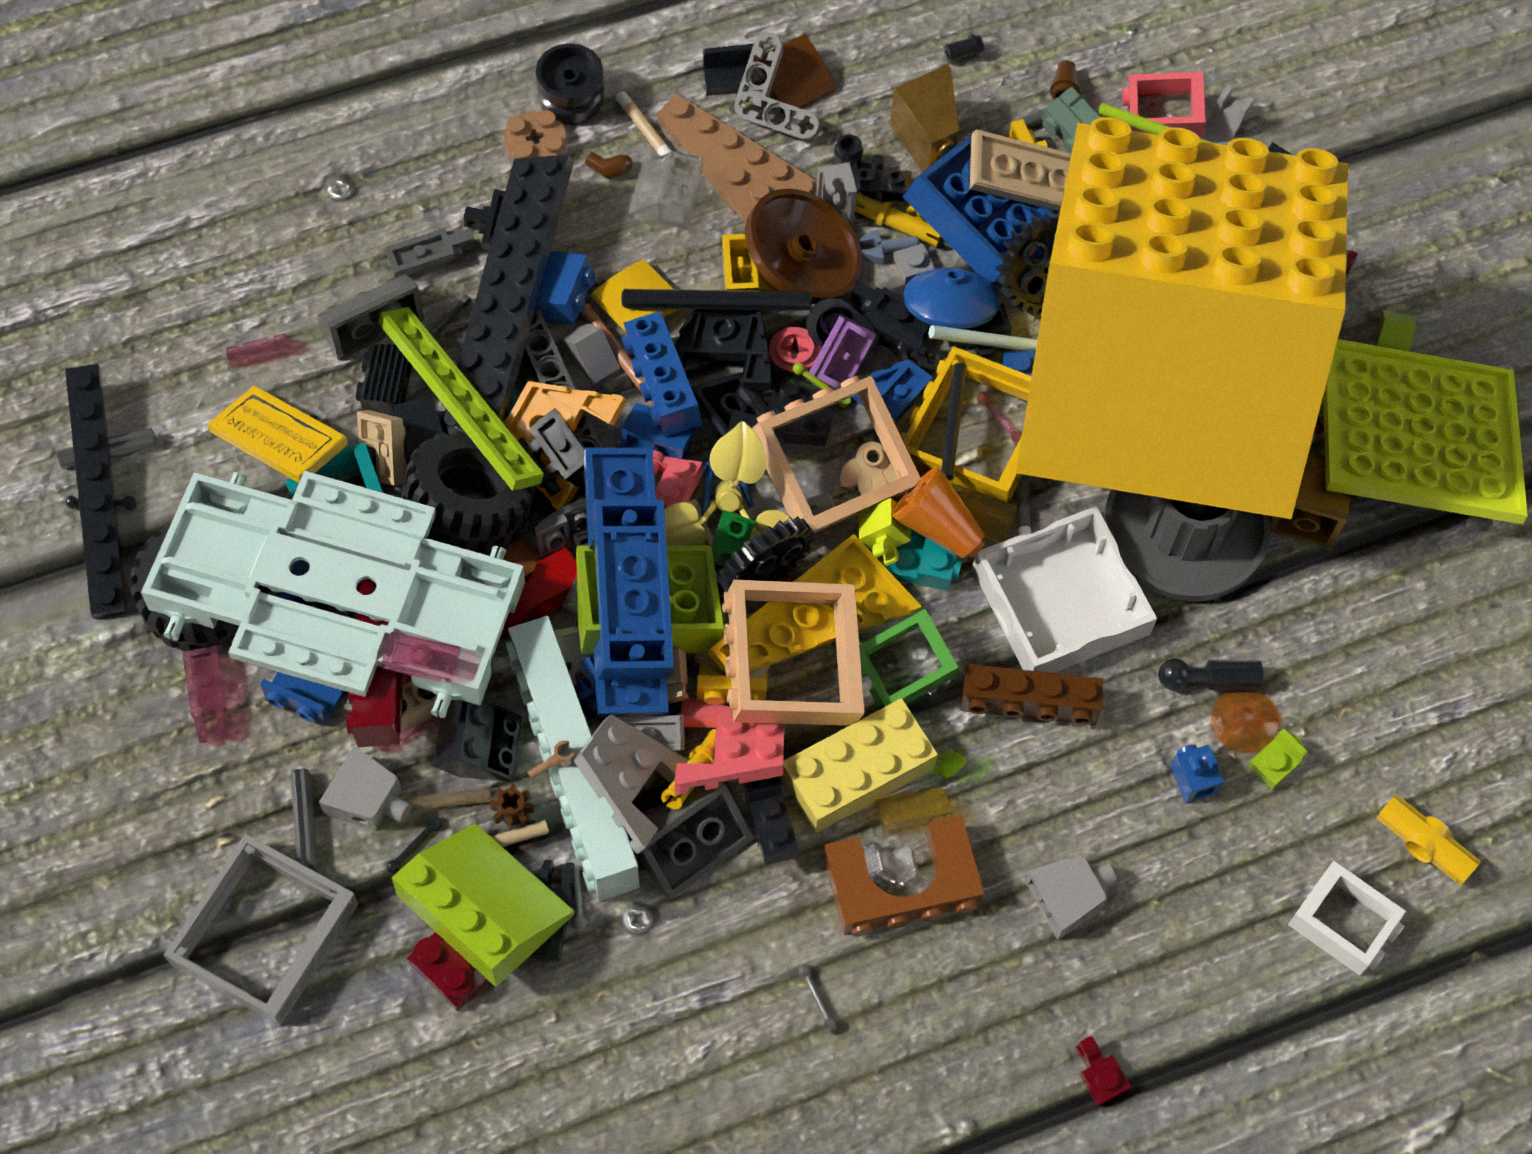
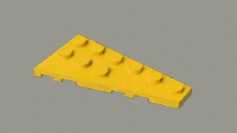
M855 534L851 535L794 581L855 585L858 633L917 613L922 608L916 599L874 557ZM769 601L746 619L749 672L836 641L833 604ZM723 638L711 647L707 654L726 674L727 656H730L729 645H725Z

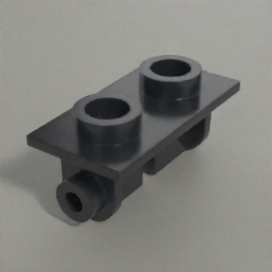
M851 168L857 194L860 192L862 195L876 200V193L881 192L882 200L904 202L903 196L912 185V171Z

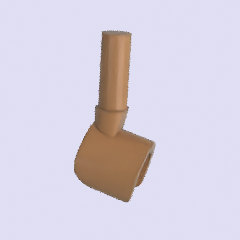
M559 741L554 747L553 756L529 770L528 774L531 779L557 765L561 767L571 766L574 763L575 752L567 757L559 755V753L569 748V741Z

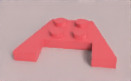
M691 697L682 701L681 715H684V727L716 728L715 753L713 764L676 763L675 795L687 794L688 788L704 785L705 790L718 788L719 782L738 779L739 784L783 776L784 724L733 722V709H730L728 706L710 705L703 700Z

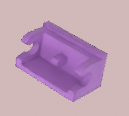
M839 316L809 374L836 389L842 388L840 385L842 382L856 375L877 334L848 317Z

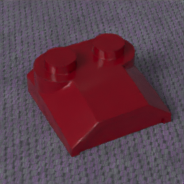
M436 932L430 937L421 939L415 945L412 954L406 958L408 964L457 1012L489 982Z

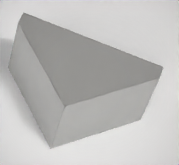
M584 322L558 337L559 343L594 387L621 371L601 328Z

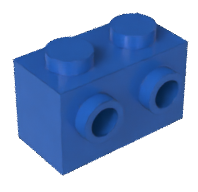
M551 251L536 304L545 321L575 325L579 313L584 310L588 290L595 282V270L592 268L586 254Z

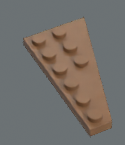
M677 93L658 112L659 123L678 146H682L690 155L692 163L697 168L700 167L707 176V181L734 213H738L745 223L750 211L757 202L772 191L778 189H799L816 195L817 181Z

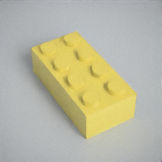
M901 698L784 760L783 776L780 777L816 834L934 770L938 754Z

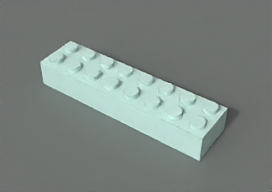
M541 617L508 628L510 641L505 642L508 662L513 676L516 675L523 705L527 706L529 722L534 736L537 735L543 762L554 755L555 745L563 740L569 741V748L559 753V755L567 757L575 752L576 758L591 738V734L549 617ZM575 762L569 767L557 765L548 769L553 792L556 798L559 797L562 808L560 810L567 829L571 828L570 833L573 839L572 845L578 861L584 859L581 861L584 871L583 877L589 893L595 891L600 902L638 889V865L632 848L629 845L624 826L618 828L611 818L614 811L605 797L598 798Z

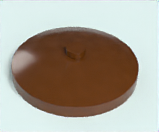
M778 189L763 196L750 211L745 224V240L748 252L759 272L777 290L810 291L813 296V304H817L819 301L828 298L841 299L857 283L863 261L858 238L845 217L827 201L799 189Z

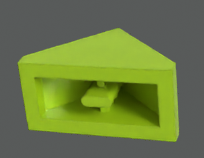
M1382 309L1374 345L1409 351L1417 328L1414 317Z

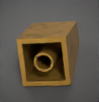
M948 64L894 88L890 126L922 172L957 146L959 125L952 73Z
M1311 452L1308 453L1292 519L1270 516V532L1329 549L1332 548L1347 521L1351 494L1326 490L1325 458L1315 456Z

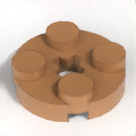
M549 110L531 111L512 117L508 120L507 129L504 133L506 153L512 161L516 158L560 155L566 149L565 129L562 123L555 118L554 113ZM534 136L541 137L539 144H534L533 141H528V139Z

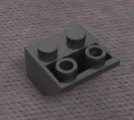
M482 699L481 705L463 700H451L445 718H440L433 767L461 778L504 782L513 781L522 716Z

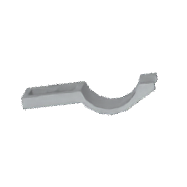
M1227 85L1219 96L1206 122L1204 140L1228 145V142L1237 133L1254 99L1248 97L1245 103L1230 96L1233 87Z

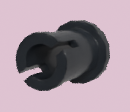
M970 34L967 39L944 44V48L948 49L944 51L949 63L973 55L977 58L980 56V53L985 51L980 35Z

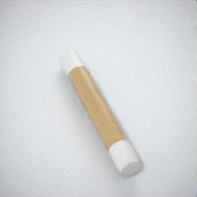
M625 91L620 92L616 96L618 103L666 164H671L676 159L674 153Z

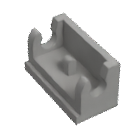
M850 163L819 167L816 196L835 207L845 217L851 227L854 226L857 189Z

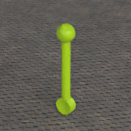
M796 363L793 366V372L796 375H803L821 389L830 387L817 377L809 374L802 363ZM851 398L838 402V405L843 408L847 407L851 402Z

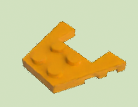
M528 381L509 414L505 426L516 440L525 437L530 444L536 438L529 428L554 408L560 411L574 431L585 412L614 426L628 400L615 394L607 395L596 391L574 390L563 386ZM545 451L541 453L539 458L546 467L552 461ZM557 476L555 481L560 486L561 491L555 496H550L545 488L535 485L544 493L556 510L570 504L579 488Z

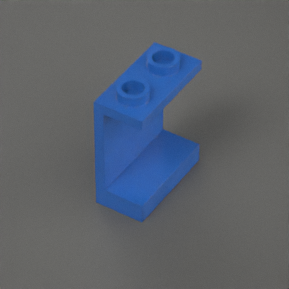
M277 672L272 682L263 679L260 683L266 697L265 700L269 704L279 709H284L286 706L295 710L300 718L311 723L317 720L327 724L345 692L281 672Z

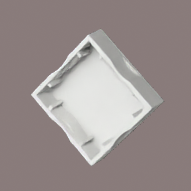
M1097 506L1055 521L1038 532L1019 535L982 549L975 555L972 570L1023 670L1049 673L1058 672L1149 636L1156 623L1157 617L1136 578L1123 563L1118 545Z

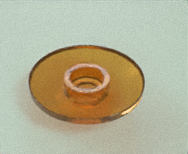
M1231 690L1224 693L1216 701L1211 713V725L1216 737L1226 747L1240 753H1256L1263 750L1275 739L1280 727L1279 714L1274 704L1265 695L1255 690ZM1242 713H1250L1253 716V720H1246Z

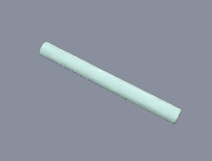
M934 325L929 329V337L933 339L1021 351L1034 350L1036 352V339Z

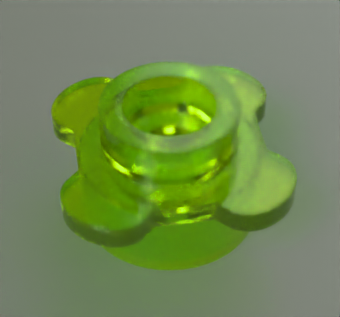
M952 748L948 749L937 758L936 763L939 766L932 772L934 774L940 772L945 779H948L967 763L961 755L965 750L962 748L954 752Z

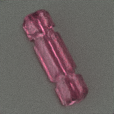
M282 333L274 335V339L269 340V337L245 342L242 347H239L238 344L228 346L226 348L228 362L230 365L243 363V359L252 361L273 356V352L276 351L278 354L289 352L290 343L288 336Z

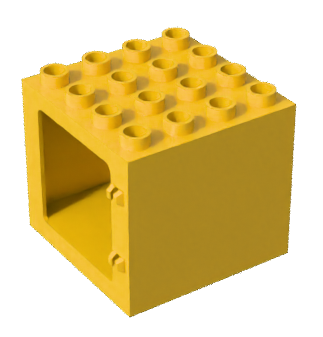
M1112 117L1097 118L1091 122V125L1077 123L1049 265L1016 473L1292 519L1345 313L1348 163L1338 162L1335 155L1317 148L1302 149L1296 156L1269 152L1268 147L1264 143L1251 138H1236L1229 141L1228 145L1200 141L1197 134L1184 128H1166L1159 135L1131 131L1132 129L1128 123Z

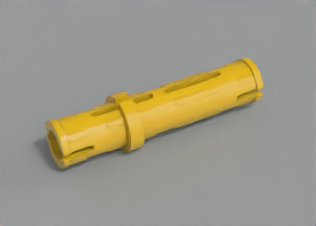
M860 192L857 194L855 212L876 220V224L879 226L885 224L910 236H915L936 248L938 247L941 236L929 223L892 208V204L885 201L883 204L862 195Z
M712 729L701 745L693 748L687 763H714L716 729ZM674 779L662 793L661 799L664 803L672 795L666 806L677 810L683 805V802L695 787L688 788L687 794L675 795Z

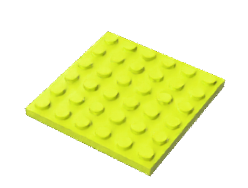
M1337 340L1323 395L1326 490L1523 525L1528 514L1514 370L1353 341Z

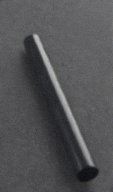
M955 363L953 366L941 471L944 472L949 481L954 479L967 367L964 363Z

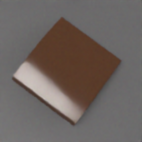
M805 33L783 44V54L769 93L771 99L802 109L836 91V85L826 65ZM769 52L765 53L763 60L757 57L756 62H761L771 67L772 62L766 60ZM762 68L756 69L765 82L767 80L766 71ZM778 107L782 114L786 117L784 109Z

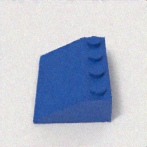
M970 135L918 175L903 198L977 274L993 285L996 279L1003 275L995 269V266L1004 263L997 255L998 253L1007 252L1008 248L1003 245V241L1012 242L1014 240L1011 231L1022 232V221L1031 226L1032 216L1034 215L1042 221L1045 213L1052 217H1055V214L1048 208L970 189L972 136Z

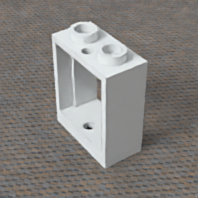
M1333 861L1288 925L1360 976L1367 967L1374 970L1386 954L1381 950V947L1386 940L1393 943L1400 934L1404 925L1399 921L1406 911ZM1334 885H1337L1387 920L1365 953L1313 917V914Z

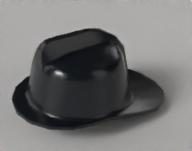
M828 298L821 300L812 307L807 315L806 326L809 336L821 348L825 344L839 316L848 317L876 333L875 328L863 315L841 299ZM877 336L862 364L873 356L877 348Z

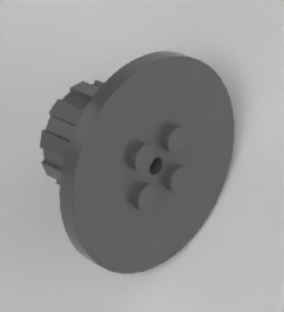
M1113 489L1110 490L1103 518L1118 545L1123 563L1136 578L1138 584L1154 594L1179 601L1211 600L1227 595L1241 587L1258 569L1270 540L1271 524L1269 515Z

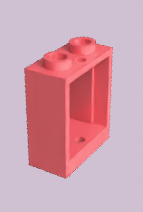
M1203 72L1129 75V87H1123V106H1129L1130 113L1138 115L1137 96L1190 94L1191 116L1147 119L1171 128H1184L1194 132L1201 139L1205 138L1206 118ZM1130 126L1131 129H1132L1131 131H1137V132L1148 133V132H1145V131H1143V130H1140V129H1137V128H1135V127Z

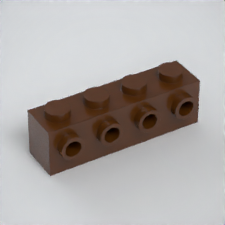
M966 664L962 677L960 711L975 714L1003 715L1011 718L1022 717L1042 721L1069 722L1078 725H1096L1102 711L1103 678Z

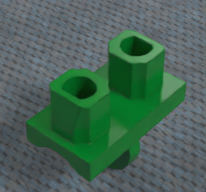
M723 510L711 545L716 572L726 567L725 562L734 558V552L741 550L744 542L749 541L756 521Z

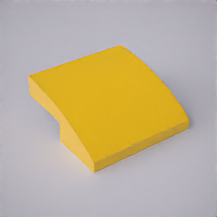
M644 259L630 265L608 279L591 295L599 306L624 331V322L661 311L662 316L665 317L680 310L669 308H624L622 306L621 294L624 289H673Z

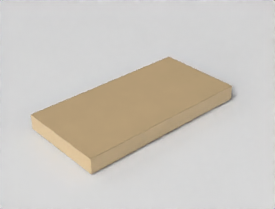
M976 129L971 136L970 189L1060 211L1071 153Z

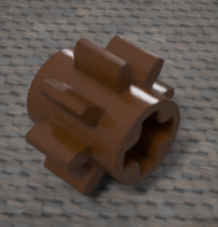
M512 783L510 789L504 791L497 788V801H489L490 809L498 811L493 816L494 822L498 824L503 821L508 825L509 830H512L513 825L519 823L526 826V813H534L533 804L525 803L530 798L529 791L525 790L521 793L516 790L514 783ZM510 804L513 807L518 805V808L513 810L511 807L506 808V805Z

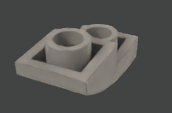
M586 497L558 509L534 528L540 557L558 552L565 547H572L571 537L588 529Z

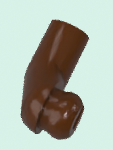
M591 152L585 160V165L604 178L613 179L628 173L633 167V161L628 155H617L603 159L596 153Z

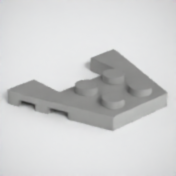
M612 714L602 721L574 759V762L598 798L604 796L614 811L611 818L618 828L624 826L632 838L629 845L637 854L646 848L658 828L632 804V801L654 769L671 784L675 779L676 763H687L689 761Z

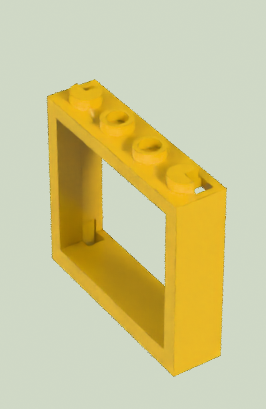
M953 346L948 357H944L943 361L940 360L936 371L938 376L935 381H929L923 394V404L921 407L916 406L909 421L911 426L908 432H902L900 435L918 473L925 475L934 467L941 470L942 459L917 449L951 387L955 363H964L967 366L966 378L1028 401L1032 376ZM1021 438L998 482L955 465L954 479L950 483L953 487L1007 508L1023 474L1016 473Z

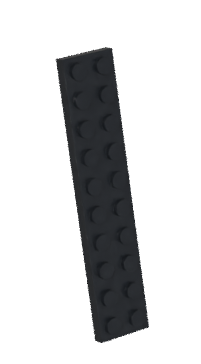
M569 154L514 159L457 365L458 369L504 425L574 164ZM445 408L441 423L443 433L446 432L447 435H451L453 431H463L464 434H467L447 408Z

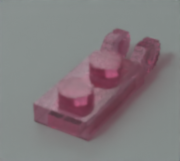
M217 645L182 652L190 713L195 722L199 743L208 741V730L204 717L216 715V727L220 738H229L228 722L225 714L228 710Z

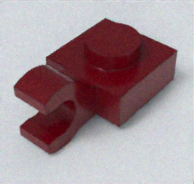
M1092 1035L1075 1046L1078 1054L1087 1066V1069L1083 1070L1079 1075L1097 1106L1106 1103L1131 1088L1114 1056L1102 1058L1100 1049Z

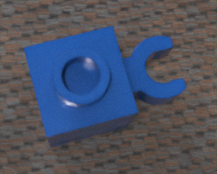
M1188 745L1177 751L1170 765L1185 804L1218 794L1224 783L1218 768L1219 763L1209 745L1198 748L1196 745Z

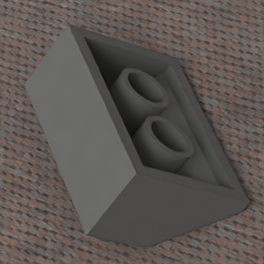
M406 275L388 279L380 286L367 292H360L352 299L339 305L330 306L317 315L321 332L338 361L372 345L374 342L377 343L389 337L378 323L381 312L409 307L420 322L425 320L418 285Z
M719 782L718 788L705 790L704 785L696 786L683 802V805L677 810L666 806L671 799L669 798L646 815L658 830L646 848L638 854L633 849L632 851L670 900L755 839L723 782ZM625 830V832H626V834H627V837H628V840H629V843H630V842L632 841V838L630 837V835L628 834V832Z

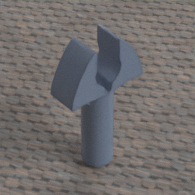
M875 229L859 240L861 248L868 246L876 248L873 250H862V259L874 264L883 265L884 255L887 252L899 251L918 245L919 239L914 236L885 240L879 236V229Z

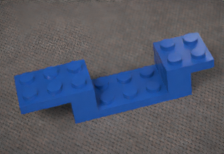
M585 448L584 470L589 549H595L600 631V639L594 648L597 717H608L610 714L613 716L667 715L669 712L667 677L674 668L664 499H656L653 448Z

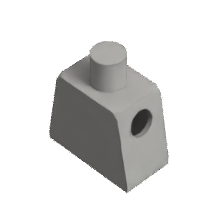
M355 746L349 752L319 801L325 815L373 830L379 828L385 816L402 823L411 809L410 803L398 798L401 791L399 779Z
M1083 856L1034 868L1029 871L1025 880L1057 940L1063 938L1100 911L1107 901V896L1103 889L1117 882L1116 875L1108 863L1092 870Z

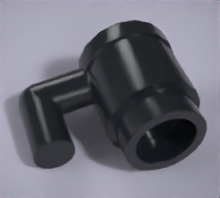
M846 134L841 136L835 145L832 165L850 163L851 168L883 170L884 157L877 154L872 157L871 164L864 162L861 140L855 135Z

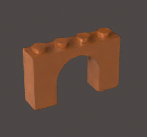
M958 815L928 822L925 836L935 869V878L928 888L913 896L901 897L891 895L874 883L867 868L860 837L825 844L823 857L843 935L853 933L855 937L865 936L872 933L874 928L887 926L888 929H897L906 926L909 923L908 921L922 918V921H933L941 918L943 913L956 910L958 914H965L976 910L977 906L981 905L984 891L963 816Z

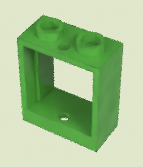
M926 609L859 645L862 678L869 676L874 685V688L870 689L869 692L878 708L884 705L886 707L901 698L905 704H908L961 674L958 665ZM920 627L942 667L890 696L868 655Z

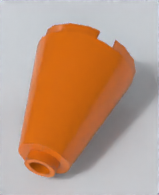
M934 467L915 483L917 486L910 494L907 492L902 497L891 515L899 523L960 558H964L967 555L972 558L985 545L982 541L985 533L944 472Z

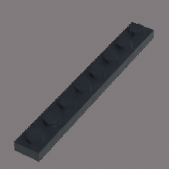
M99 364L66 368L65 375L90 614L93 619L128 614L101 369Z

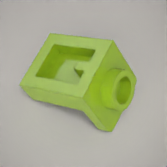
M1282 729L1277 733L1272 742L1250 760L1248 766L1273 790L1301 765L1308 752L1303 742L1296 735L1289 734L1285 729Z

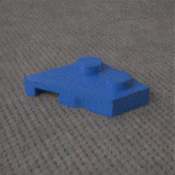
M908 359L894 364L890 369H881L870 375L881 394L894 424L901 419L924 393L929 381H933V377ZM858 394L851 397L863 406Z

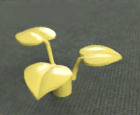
M744 421L739 422L730 432L721 437L711 450V468L715 475L724 481H721L716 486V500L710 502V506L704 515L698 518L696 507L688 502L675 503L664 509L666 546L704 545L707 534L701 524L708 520L716 508H719L722 512L723 510L732 513L738 511L741 516L751 519L744 505H742L739 480L748 484L759 481L766 470L767 459L758 435ZM767 510L760 513L755 520L750 539L754 538L756 533L760 535L764 533L769 525L773 528L779 520L784 523L789 516L779 510Z

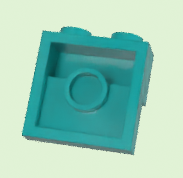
M911 529V541L896 547L898 561L888 566L885 565V568L898 581L948 591L950 581H958L962 561L955 560V554Z

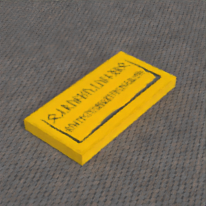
M255 385L207 423L212 434L298 483L304 471L316 473L348 445L345 435Z

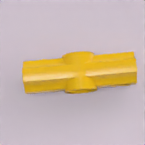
M1397 794L1392 797L1376 817L1382 824L1405 841V847L1413 857L1424 863L1431 862L1460 886L1481 863L1478 858L1451 838L1450 829L1442 821L1432 816L1425 817Z

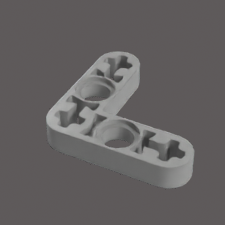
M769 32L763 33L754 42L735 99V112L746 121L802 140L814 139L818 136L821 129L820 120L816 115L768 98L784 47L777 35ZM770 39H773L772 44L776 46L775 52L770 51L766 59L768 62H772L771 67L764 63L756 62L757 57L762 60L764 59L765 50L761 48L762 44L769 43ZM762 68L767 73V80L762 85H754L751 81V74L755 69ZM750 98H753L754 105L764 108V102H767L768 104L763 111V120H758L761 114L750 110L748 115H746V110L742 108V103L749 102ZM777 107L783 108L786 113L784 122L778 125L772 124L769 118L770 112ZM792 112H797L794 118L805 122L807 117H809L810 123L814 125L813 130H807L805 134H802V128L794 124L791 125V130H788L787 128L792 121Z

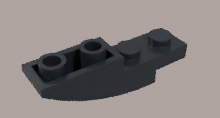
M780 776L742 783L757 846L760 847L764 865L799 858V848L784 800Z

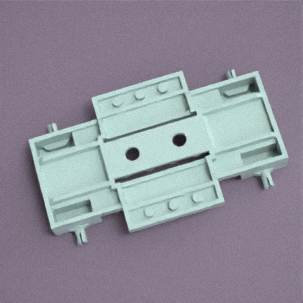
M304 471L292 500L244 487L247 477L241 473L239 475L238 472L233 473L230 482L193 473L141 591L148 610L168 615L171 618L164 632L166 638L170 640L172 638L174 641H177L184 623H197L215 628L217 621L221 620L239 625L228 652L232 659L364 697L367 694L377 666L411 675L413 686L432 691L438 695L431 714L436 717L439 714L440 718H445L451 700H463L481 705L492 675L490 666L507 616L509 612H515L525 584L523 566L503 560L506 554L504 548L500 547L498 551V546H493L490 556L427 539L436 516V509L434 507ZM304 560L310 564L309 571L302 576L292 574L290 566L295 561ZM364 579H371L377 584V587L372 594L362 595L356 590L358 583ZM259 585L265 586L273 592H286L300 596L308 602L317 601L334 606L343 612L352 611L369 616L374 621H387L389 624L388 626L382 624L380 626L265 594L257 588Z

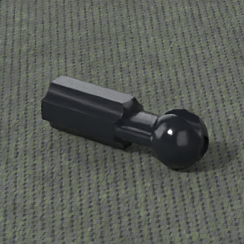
M1174 658L1167 660L1161 665L1158 677L1160 683L1166 689L1174 692L1185 689L1190 683H1204L1208 690H1261L1263 669L1260 660H1208L1204 667H1190L1184 661Z

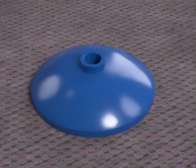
M942 267L926 270L913 277L907 283L904 290V303L907 309L918 319L934 326L956 329L980 326L990 321L999 309L1000 298L995 287L981 275L961 268Z

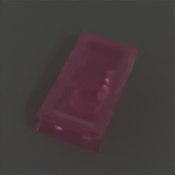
M391 632L381 666L382 669L452 684L461 649L459 646Z

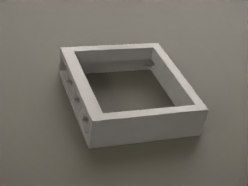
M244 834L234 849L230 847L226 855L227 861L219 872H214L209 878L206 885L207 891L201 900L194 902L189 908L185 918L187 921L179 933L175 932L171 935V943L165 950L164 956L171 966L274 1024L281 1026L359 903L355 894L253 837ZM253 859L332 901L267 1003L188 959Z

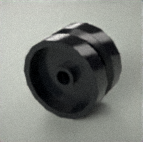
M574 43L555 45L542 54L537 61L535 70L540 108L553 112L555 118L561 123L576 124L594 117L602 108L605 97L604 71L601 59L597 54L582 44Z

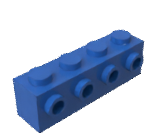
M661 311L624 322L626 336L621 337L627 356L631 354L634 356L630 363L635 378L642 377L643 383H640L639 386L645 402L651 401L652 407H648L653 425L661 426L664 437L701 426L702 422L697 401Z

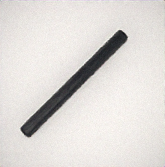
M624 289L621 294V302L624 308L809 311L812 309L813 296L810 291Z

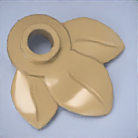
M873 441L861 445L857 450L856 458L846 462L840 473L841 487L857 486L860 495L898 479L882 444ZM869 452L876 453L878 461L875 463L870 462L867 459V454Z

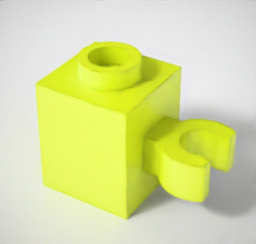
M892 498L859 512V540L872 549L875 558L883 555L884 565L886 566L898 561L896 547L911 541V529L896 521L891 515L898 504Z

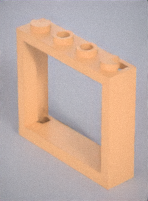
M858 376L849 378L840 384L842 388L833 392L830 387L825 388L812 395L814 400L804 403L803 399L796 400L784 407L786 411L778 415L774 411L767 412L756 418L758 423L752 428L762 442L767 459L766 469L789 517L792 519L797 516L800 519L804 518L814 533L859 514V512L889 498L893 499L913 490L917 486L915 483L920 479L919 473L872 376L862 380ZM858 394L898 479L813 516L773 429Z
M733 580L728 592H724V604L722 606L723 612L728 613V624L724 628V643L729 645L730 656H727L725 671L726 676L731 677L732 689L728 690L727 703H730V709H733V722L852 725L859 721L864 715L855 585ZM745 601L833 604L840 703L751 700Z

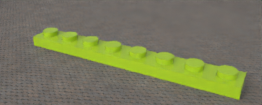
M406 307L381 312L378 321L379 325L510 489L515 491L541 484L544 473L410 308Z

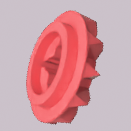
M788 327L780 330L773 336L769 344L771 363H775L778 367L790 371L793 375L795 374L793 366L796 363H802L805 366V370L808 371L820 353V346L809 336L808 330L800 327ZM794 342H797L796 347H798V352H800L796 359H792L791 352H788L791 351Z

